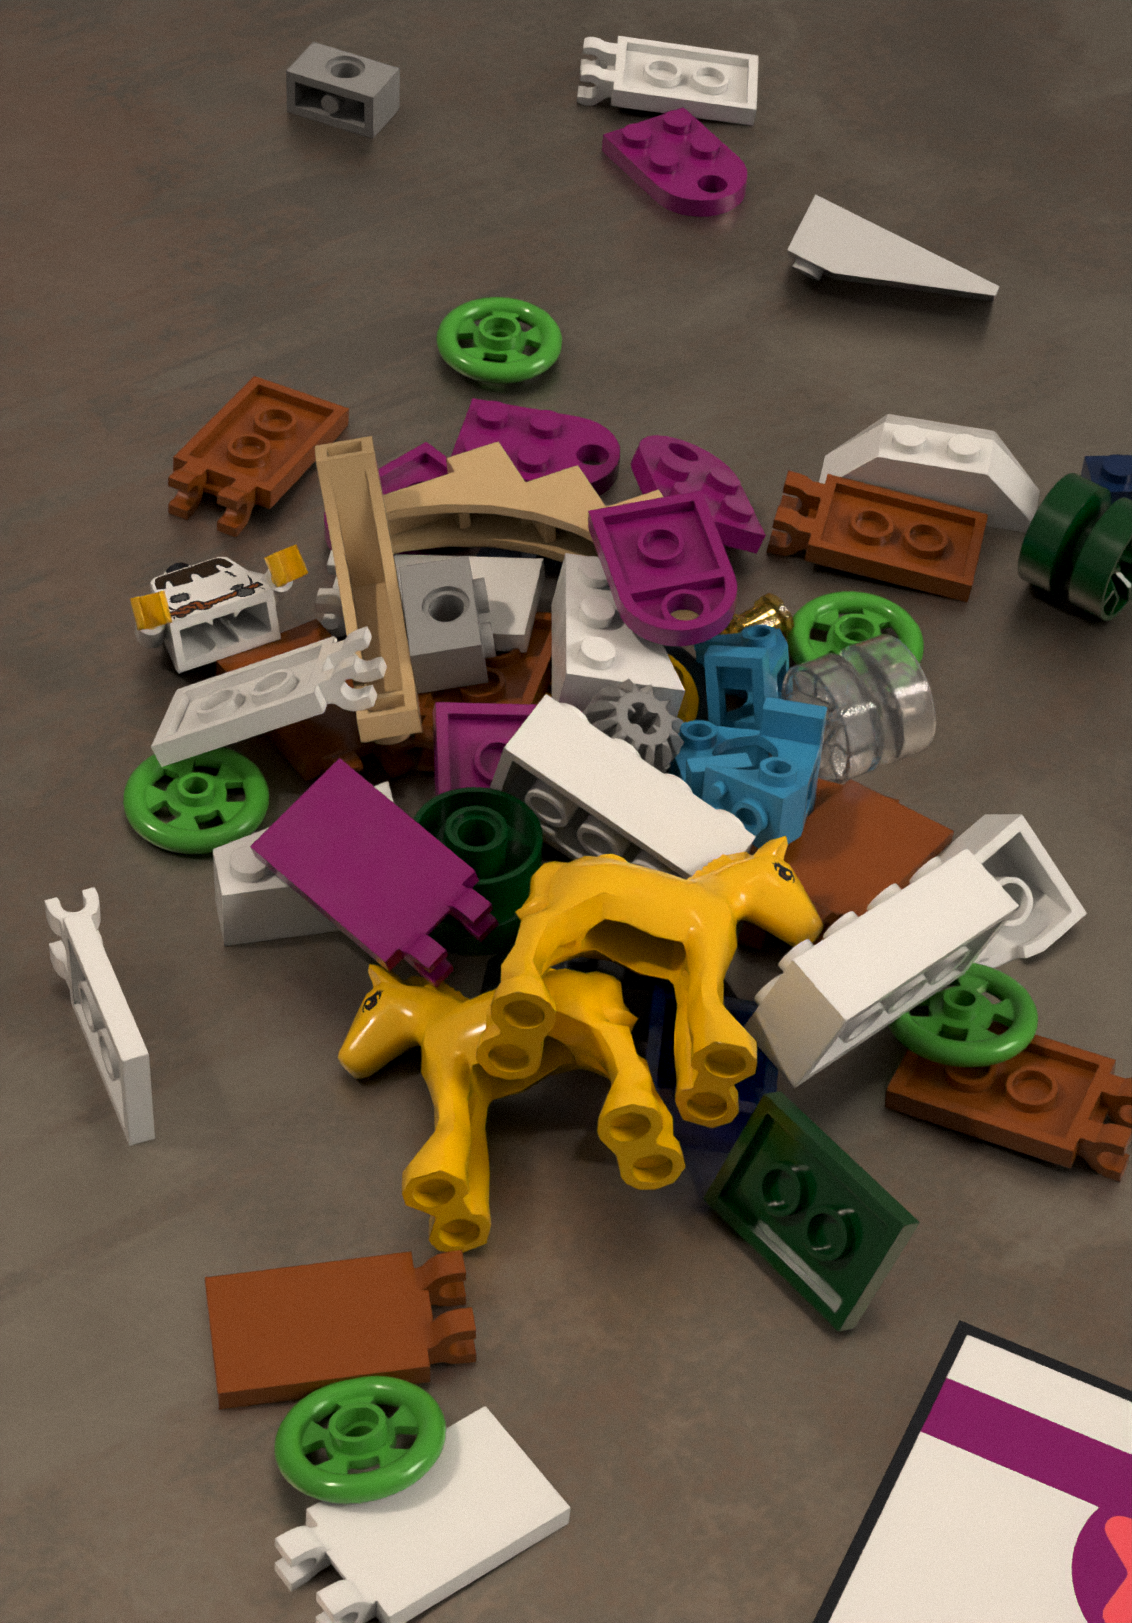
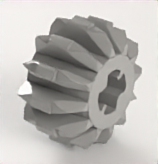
M629 678L622 683H618L615 687L609 684L605 689H600L590 700L591 703L582 712L587 717L589 723L610 738H618L632 745L640 754L641 759L664 774L670 768L672 760L680 753V748L684 743L678 735L683 720L668 713L671 700L660 702L653 695L652 684L638 690Z

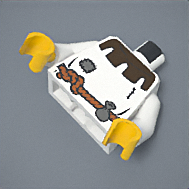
M297 544L264 557L268 566L265 574L248 571L228 557H216L192 566L183 562L169 566L164 575L155 577L150 582L152 594L130 598L135 618V636L137 641L146 648H157L164 641L176 671L182 673L281 639L276 606L290 590L293 580L308 574Z

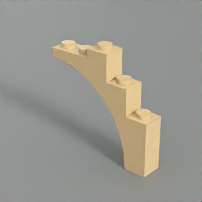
M499 441L446 458L447 475L383 495L394 554L453 546L501 548L537 554L562 563L565 553L598 557L588 529V511L606 508V506L577 465L525 482ZM658 489L607 507L664 496ZM677 610L670 614L676 619L685 621L693 620L699 616L690 610Z

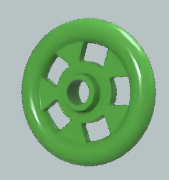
M507 297L480 298L456 307L442 320L436 336L439 353L451 368L468 378L495 384L517 383L537 377L556 362L562 348L560 328L547 312L529 302ZM482 320L479 327L474 323L475 321ZM519 321L532 327V329L523 332ZM473 339V348H461L458 340ZM525 346L538 349L531 356L522 354ZM487 358L494 362L485 361L484 359Z
M843 591L819 596L803 605L794 614L787 629L788 651L801 671L821 685L843 692L873 693L895 687L908 679L916 671L924 653L921 630L910 614L888 599L865 592ZM812 628L828 631L826 642L809 639ZM891 628L899 639L886 642L880 630ZM832 656L839 662L849 666L847 668L839 667L826 660ZM880 656H884L891 662L876 669L870 665Z
M220 747L161 767L155 754H153L132 772L123 794L124 811L132 828L151 844L164 850L181 854L213 853V849L251 835L262 823L269 806V789L260 769L247 757L227 747ZM195 767H206L219 770L217 776H213L207 773L194 772ZM165 775L174 778L164 791L153 786L154 783ZM243 788L245 801L227 802L226 789ZM163 807H167L177 818L165 824L156 818L153 813ZM216 816H220L224 823L201 830L197 825L208 822Z
M973 963L965 974L947 985L954 987L937 992L919 1004V1006L929 1007L928 1016H911L910 1011H908L888 1025L892 1034L903 1046L925 1059L955 1067H984L1007 1061L1022 1052L1035 1036L1038 1027V1013L1032 997L1019 982L997 969ZM982 993H989L1001 1002L991 1004ZM992 1021H997L1009 1027L1000 1035L987 1030Z
M366 1376L338 1381L311 1392L295 1404L287 1413L275 1437V1460L286 1481L309 1497L338 1504L371 1502L403 1491L420 1480L432 1468L444 1448L446 1422L443 1412L435 1399L425 1390L408 1381L389 1376ZM376 1404L398 1408V1410L392 1417L388 1418L385 1416L384 1411ZM333 1414L329 1420L328 1429H324L317 1424L325 1417ZM409 1434L417 1436L410 1449L395 1448L397 1435ZM325 1448L326 1454L330 1459L326 1462L314 1466L305 1457L308 1453ZM377 1464L380 1465V1468L372 1471L348 1474L349 1469L363 1470Z

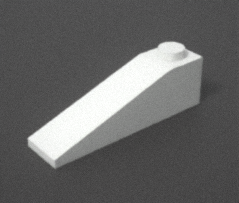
M816 194L787 249L788 257L795 260L792 268L817 281H820L824 274L835 280L992 302L1000 287Z
M985 814L938 855L943 862H946L967 848L1019 905L974 963L996 968L1018 958H1028L1041 953L1087 914L1022 814Z

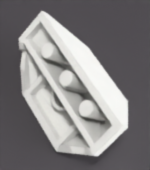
M892 414L885 415L825 455L819 483L825 484L827 474L985 513L988 514L986 526L1025 533L1037 511L1040 494L1038 487L995 431Z

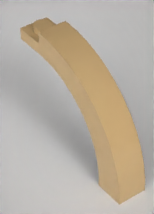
M368 436L315 446L316 466L331 540L346 635L348 636L353 631L367 626L372 635L369 647L357 651L355 654L360 659L366 661L383 657L387 665L384 677L365 683L353 680L354 689L373 685L377 693L374 707L356 711L361 743L375 741V743L380 745L400 743L408 739L412 734L423 733L373 438Z

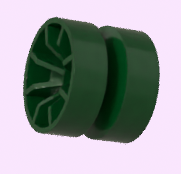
M1076 473L1065 475L1046 495L1028 527L1018 558L1017 569L1019 577L1055 596L1064 593L1069 588V601L1072 605L1104 621H1110L1115 618L1132 599V500L1123 497L1111 505L1109 489Z
M466 787L450 790L426 802L413 819L475 870L479 882L472 889L492 904L493 910L490 914L497 919L499 925L480 942L455 918L448 914L428 936L440 944L447 952L464 956L496 954L517 938L521 920L515 911L520 909L528 899L531 876L541 867L542 827L532 809L520 799L508 793L483 787Z

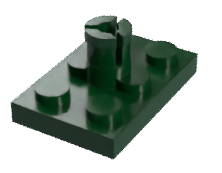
M781 1091L764 1093L703 1197L838 1332L855 1328L920 1223Z

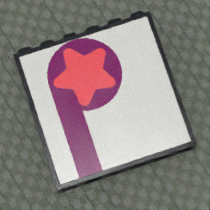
M959 1320L813 1623H1132V1391Z

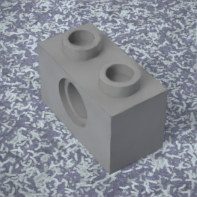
M313 42L286 70L287 112L373 139L399 110L400 68Z
M469 556L399 567L409 652L418 694L488 683L485 659L496 657L491 622L480 623L479 614L490 612L485 579L484 577L473 579Z

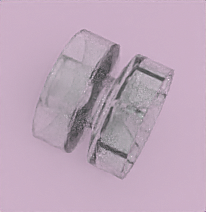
M879 634L843 648L838 655L833 653L825 654L793 666L784 676L782 699L827 707L819 779L838 784L873 771L879 763L884 765L891 764L925 751L934 739L936 713L927 678L912 652L892 635Z

